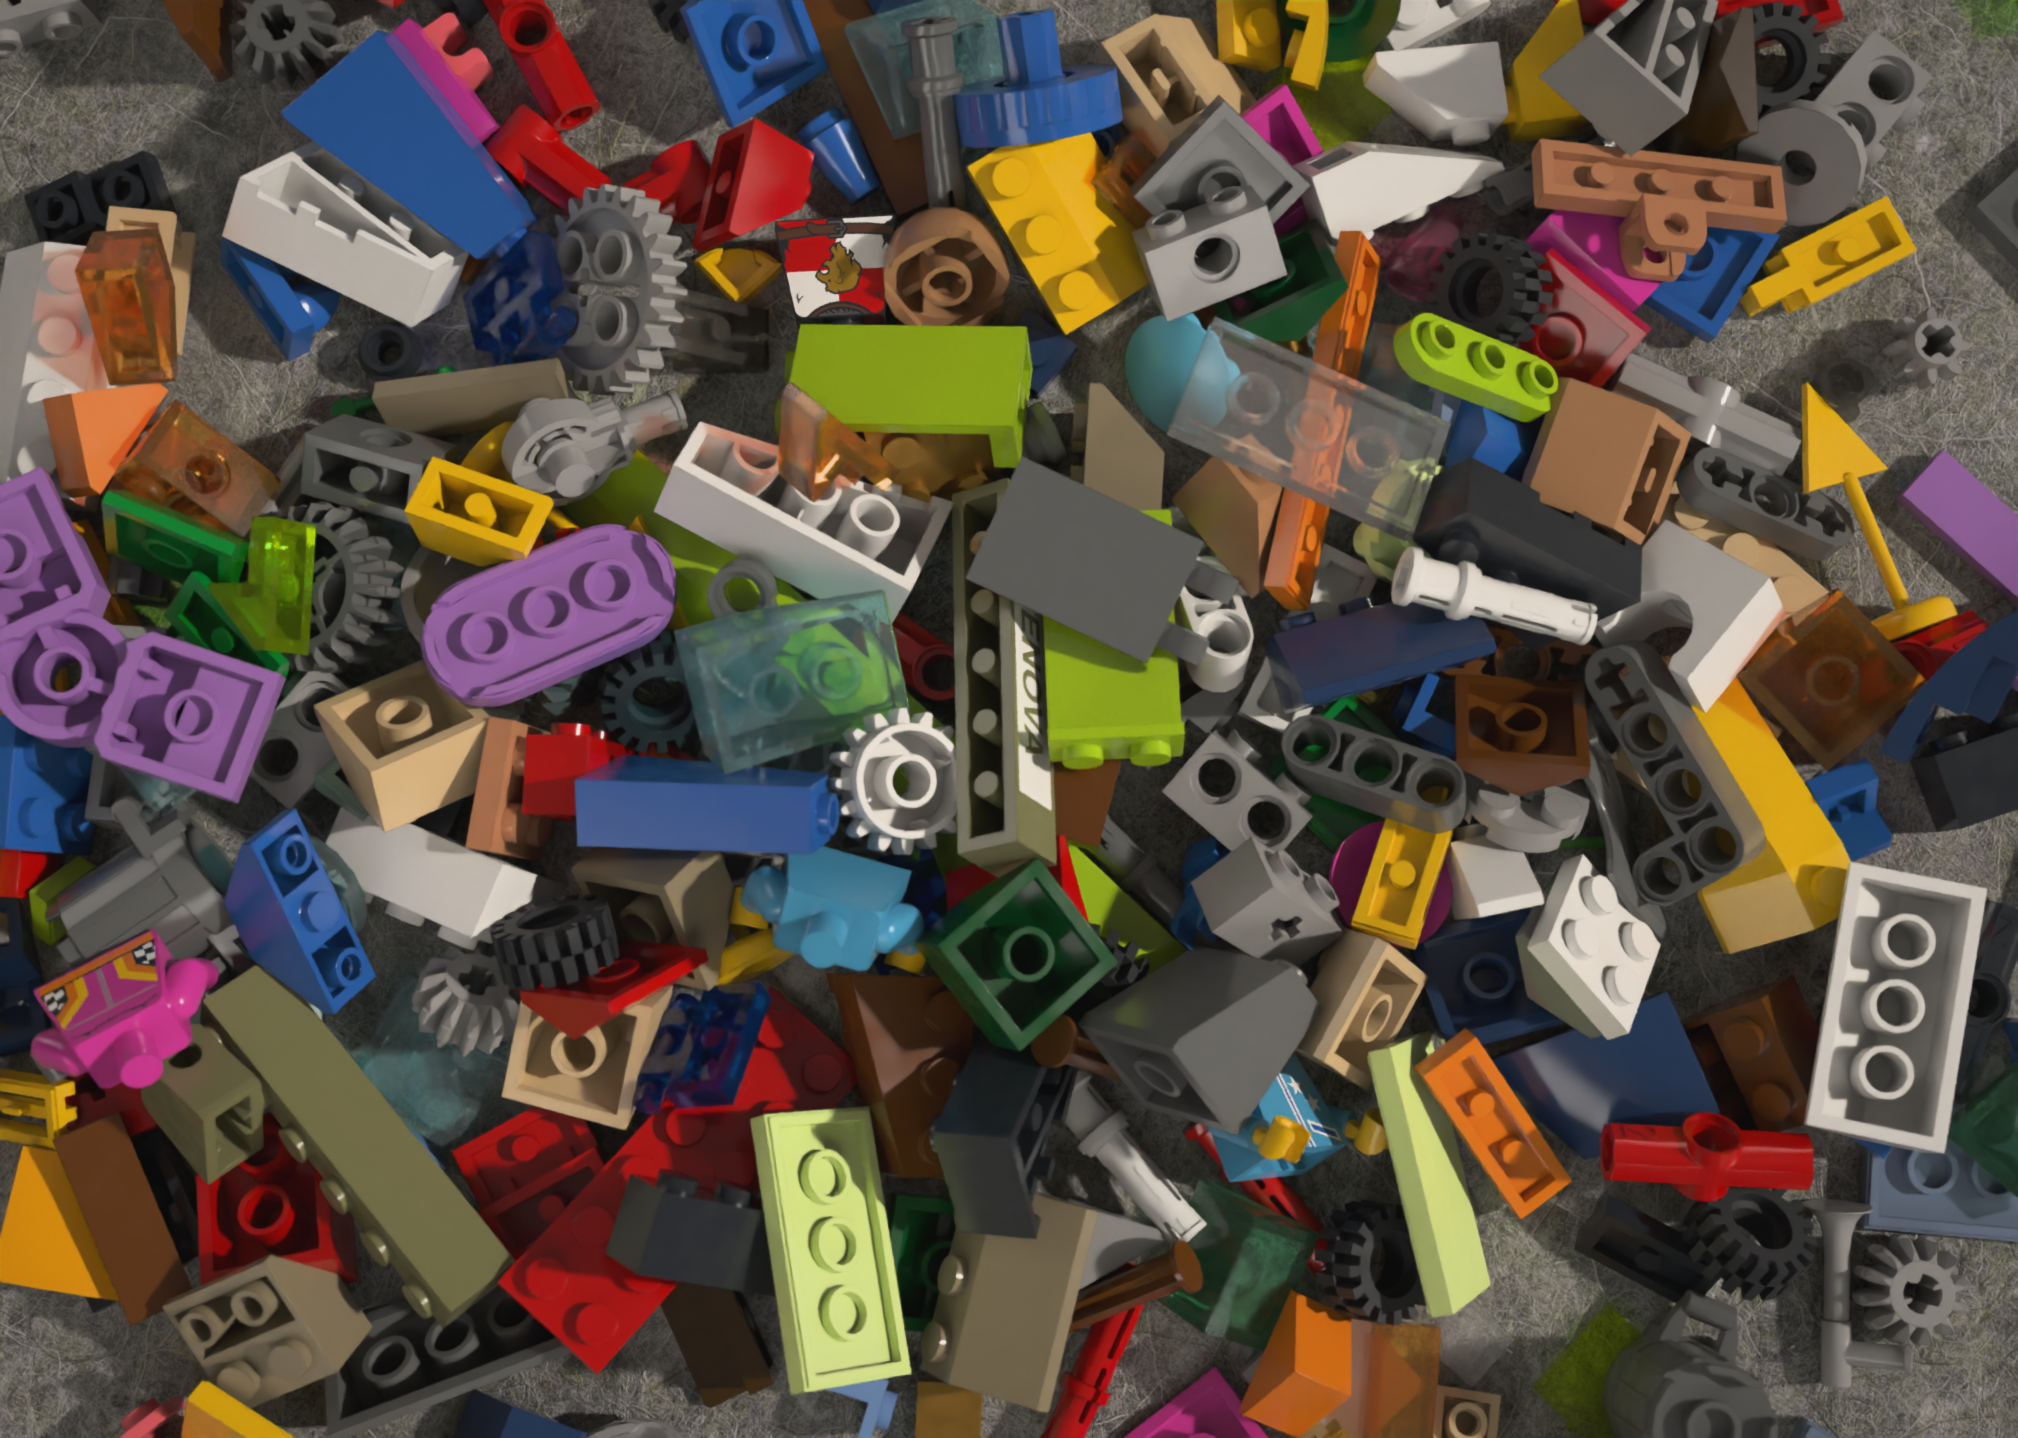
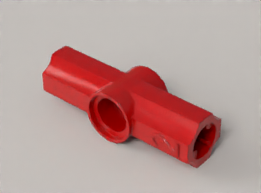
M482 0L547 122L557 132L562 130L572 131L589 122L591 117L601 109V105L545 1ZM534 29L547 31L543 40L538 44L532 46L520 44L523 35L528 31Z
M1699 1112L1688 1116L1682 1127L1604 1123L1600 1137V1167L1604 1180L1671 1183L1682 1195L1702 1202L1717 1201L1723 1198L1729 1187L1809 1191L1814 1177V1148L1809 1134L1740 1130L1730 1119L1711 1112Z

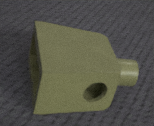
M190 1023L192 1041L185 1049L162 1060L164 1066L163 1073L151 1085L141 1087L142 1102L148 1113L199 1176L209 1185L264 1148L261 1081L202 1025Z

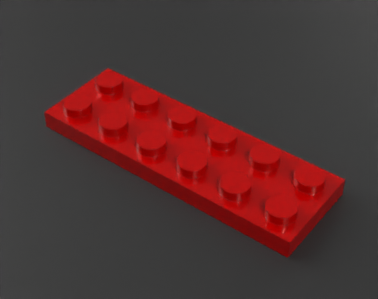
M770 986L500 1278L497 1284L592 1372L598 1375L681 1282L638 1275L605 1253L630 1173L657 1178L660 1169H670L697 1178L699 1180L698 1186L714 1189L717 1180H727L755 1190L754 1197H756L761 1192L750 1119L764 1114L835 1109L858 1083L852 1058L777 990Z

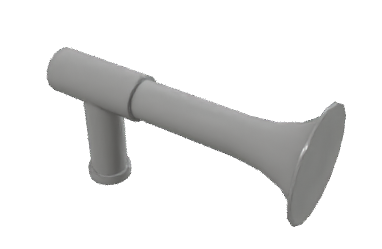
M1813 1199L1802 1202V1206L1811 1210L1817 1217L1823 1234L1824 1309L1823 1317H1821V1384L1833 1388L1850 1387L1851 1366L1904 1371L1905 1374L1912 1375V1344L1899 1346L1852 1341V1320L1849 1319L1851 1238L1857 1221L1863 1214L1873 1211V1207L1865 1203L1840 1199Z

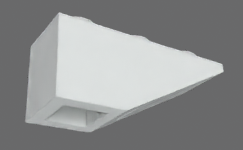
M1352 141L1344 142L1293 165L1311 185L1301 195L1308 219L1311 221L1316 218L1327 243L1334 247L1338 244L1340 231H1362L1369 240L1374 236V229L1392 221L1404 223L1418 219L1430 211V204L1447 196L1458 198L1476 193L1486 186L1484 184L1485 179L1505 171L1501 161L1475 151Z

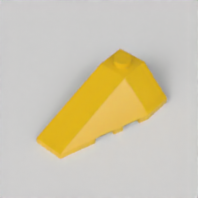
M1735 677L1706 713L1690 704L1760 819L1765 831V845L1757 858L1697 891L1698 899L1725 954H1733L1810 932L1838 918L1847 866L1851 862L1839 836L1743 686ZM1685 769L1683 774L1687 775L1690 796L1699 799L1702 792L1700 780L1693 772ZM1718 827L1715 839L1719 848L1724 853L1734 856L1736 853L1734 836L1728 830Z

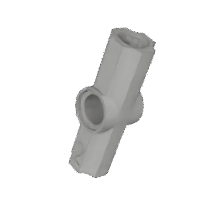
M1630 353L1617 368L1606 391L1659 409L1689 431L1691 437L1685 453L1695 455L1703 448H1718L1779 476H1783L1785 470L1793 461L1801 443L1800 435L1802 429L1739 402L1741 399L1740 394L1729 385L1704 376L1686 378L1633 353Z

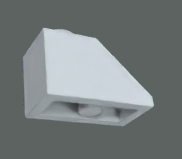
M1498 41L1375 52L1362 74L1365 89L1431 141L1452 139L1453 144L1456 146H1470L1482 143L1493 135L1508 115Z
M1481 823L1455 828V841L1449 843L1445 857L1452 884L1451 907L1454 920L1480 918L1545 904L1542 890L1524 852L1505 848L1487 839L1485 836L1488 827Z

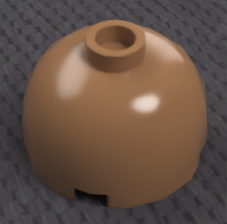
M932 207L911 216L899 226L889 241L883 260L884 297L893 315L905 325L983 326L999 313L1004 304L1003 294L1010 282L1008 259L995 230L977 215L957 207Z

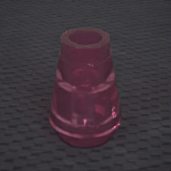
M1431 207L1428 214L1422 218L1386 258L1387 270L1384 274L1386 284L1395 293L1411 301L1423 302L1427 300L1428 292H1438L1439 283L1429 281L1431 271H1444L1445 266L1438 262L1437 259L1443 251L1454 252L1451 243L1459 238V233L1463 228L1464 224L1461 217L1447 207Z

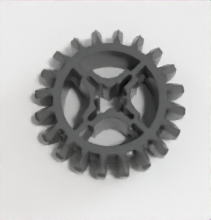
M328 502L311 503L310 506H290L288 516L282 515L270 518L271 533L254 535L259 548L258 554L245 558L246 563L251 567L250 578L238 583V585L249 592V600L239 610L249 617H254L251 623L289 661V671H304L306 675L307 672L313 671L314 664L317 662L318 666L326 670L327 673L343 674L345 672H353L355 663L362 664L363 662L372 661V646L379 647L389 643L383 629L385 624L400 621L391 609L393 600L403 595L401 590L394 587V578L404 568L394 561H389L397 545L390 542L387 538L381 537L383 526L378 525L374 520L366 519L365 514L359 513V510ZM331 542L338 553L333 557L326 556L322 546ZM316 623L321 634L314 637L307 629L306 624Z

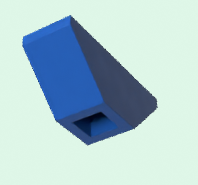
M285 809L241 844L224 905L251 959L323 1013L335 1014L374 979L376 975L296 809Z

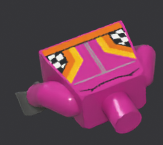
M154 928L33 990L35 997L59 1031L47 1029L38 1033L31 1043V1053L29 1055L50 1084L56 1083L68 1075L75 1077L89 1072L100 1088H111L120 1082L133 1088L151 1085L163 1073L164 1066L162 1060L185 1049L192 1041L190 1018L197 1012L200 1002L234 979L221 954L211 960L184 958L175 961Z

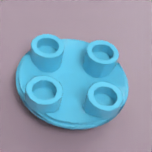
M1193 313L1168 322L1163 315L1153 317L1142 323L1129 341L1125 357L1127 383L1135 403L1152 424L1168 434L1184 438L1203 435L1219 424L1227 411L1230 397L1239 390V373L1233 364L1225 360L1215 340L1201 327L1198 318Z

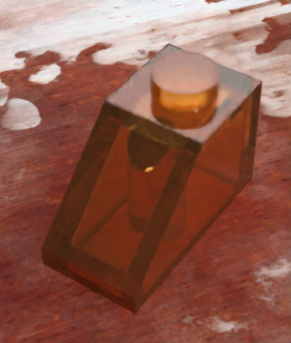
M159 228L93 232L74 271L110 386L175 382L178 376L175 284Z

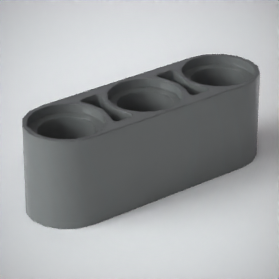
M1309 714L1298 717L1290 722L1283 732L1281 745L1288 774L1295 783L1311 793L1430 833L1439 834L1451 831L1461 823L1465 816L1467 807L1465 777L1457 763L1445 756L1318 715ZM1318 745L1329 750L1326 756L1319 761L1306 762L1297 758L1299 753L1308 746ZM1373 765L1383 766L1390 771L1387 778L1376 783L1365 782L1358 778L1363 769ZM1432 786H1443L1453 793L1450 799L1439 804L1428 803L1420 798L1422 791Z

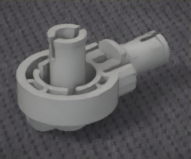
M673 389L619 409L618 405H615L610 397L590 404L571 398L555 400L536 398L527 402L521 408L518 419L506 433L501 450L502 462L514 485L551 497L554 503L553 506L567 505L595 492L608 479L612 471L630 465L633 459L632 454L636 453V446L647 443L655 438L687 429L688 423L685 420L687 417L683 405ZM536 453L539 454L537 464L534 463Z

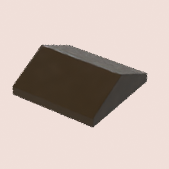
M1741 7L1712 23L1688 114L1659 135L1658 139L1654 141L1658 152L1706 158L1759 133L1752 8Z

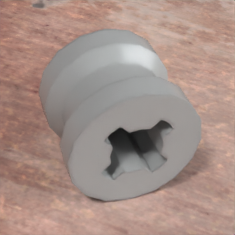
M1039 401L1027 409L1022 456L1038 464L1046 461L1056 464L1067 459L1066 450L1052 418L1044 405Z

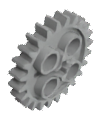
M601 184L600 189L584 188L583 200L570 198L568 200L570 216L557 214L555 217L556 226L559 231L558 237L545 236L544 241L551 254L549 260L541 259L537 262V266L546 274L545 282L534 286V292L544 296V305L538 308L534 315L535 318L545 319L547 323L539 337L540 343L553 344L547 359H559L568 381H573L574 390L588 391L589 394L617 396V393L632 394L634 392V384H649L648 368L662 369L664 367L659 349L661 347H675V340L668 330L671 323H683L684 317L674 309L675 300L687 296V289L676 285V276L687 268L686 262L674 261L673 254L679 248L682 240L678 236L666 235L673 218L671 215L658 213L660 207L658 199L646 198L645 191ZM581 285L618 288L633 286L641 288L640 294L637 297L602 294L587 296L578 294V288Z

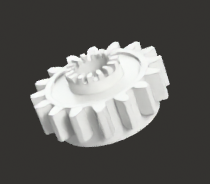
M907 708L889 709L886 719L880 713L868 714L863 717L866 732L858 728L846 729L842 735L846 743L851 747L848 752H833L830 754L829 760L842 769L840 777L829 779V789L841 790L843 799L838 801L839 815L850 814L853 818L845 833L849 837H862L869 833L867 849L885 851L891 844L893 854L909 855L912 854L914 843L919 849H933L937 847L936 832L954 834L957 830V826L952 819L957 813L956 748L950 742L955 730L951 726L932 728L933 714L915 713L911 719ZM898 766L905 769L904 772L909 776L907 781H910L906 788L908 791L904 792L902 798L897 795L892 784L893 774Z

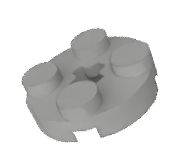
M1463 771L1466 781L1467 798L1464 819L1470 824L1473 815L1478 822L1488 827L1485 837L1492 842L1516 851L1544 853L1558 849L1562 839L1572 836L1573 841L1580 834L1590 805L1589 794L1580 779L1520 795L1532 801L1524 802L1520 800V796Z

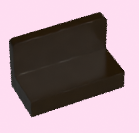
M680 1282L660 1304L703 1402L707 1407L712 1408L746 1391L751 1396L774 1385L779 1376L778 1369L742 1291Z

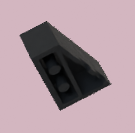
M1070 1006L1062 1014L1071 1018L1075 1023L1072 1007ZM979 1027L975 1034L974 1047L964 1067L959 1068L954 1076L952 1092L942 1113H937L932 1121L930 1130L931 1148L935 1154L939 1155L962 1233L1037 1239L1041 1219L1039 1215L1034 1214L1032 1203L1038 1180L1051 1181L1055 1161L1053 1157H1044L1052 1124L1065 1125L1078 1068L1067 1064L1057 1068L1041 1065L1032 1054L1031 1042L1021 1051L994 1046Z

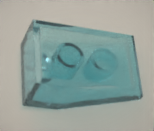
M882 590L737 612L674 631L703 752L724 774L844 738L842 734L846 729L858 728L866 731L863 717L868 714L880 713L886 719L889 709L907 708L909 717H911L886 594Z

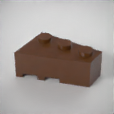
M826 973L830 992L835 993L845 1030L841 1033L846 1052H851L860 1090L857 1091L861 1107L869 1106L879 1171L904 1178H945L939 1155L935 1154L931 1148V1124L935 1115L942 1113L952 1092L954 1076L959 1068L964 1067L972 1051V1018L940 977Z

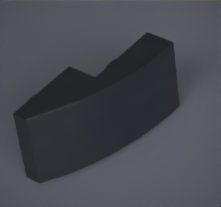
M144 150L91 176L75 170L24 196L40 242L90 246L105 241L109 206L176 213L157 156Z

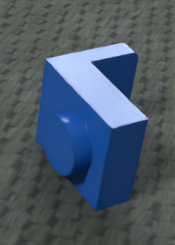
M1429 673L1418 679L1416 685L1406 681L1390 713V716L1399 719L1393 734L1411 746L1445 756L1455 762L1454 725L1425 711L1440 677Z
M1866 757L1848 765L1844 763L1831 764L1818 771L1812 779L1805 781L1808 790L1842 841L1851 862L1888 848L1892 843V834L1876 810L1879 777Z

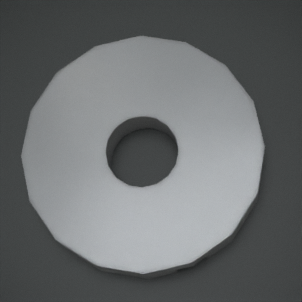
M1799 99L1776 104L1758 118L1759 133L1742 140L1737 148L1736 161L1781 166L1787 215L1785 224L1803 227L1828 221L1845 210L1864 182L1867 155L1862 135L1852 123L1849 126L1844 119L1837 116L1839 111L1825 103ZM1793 150L1808 153L1815 161L1816 173L1810 176H1800L1793 173L1786 164V153Z

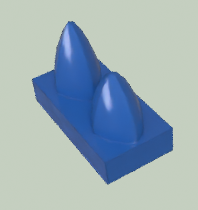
M222 237L219 262L286 360L289 362L310 352L313 334L324 327L334 315L340 293L325 285L315 283L288 285L285 279L296 273L295 271Z

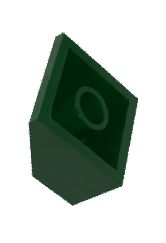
M1039 858L1030 859L963 898L929 927L920 939L914 942L915 947L990 1043L994 1046L1021 1051L1118 963Z

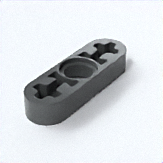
M1713 447L1701 449L1677 473V488L1683 499L1693 508L1814 561L1829 559L1850 542L1854 535V525L1851 516L1837 501L1816 491L1803 494L1802 485L1721 449ZM1754 493L1765 496L1773 504L1776 516L1767 514L1759 507L1755 501Z

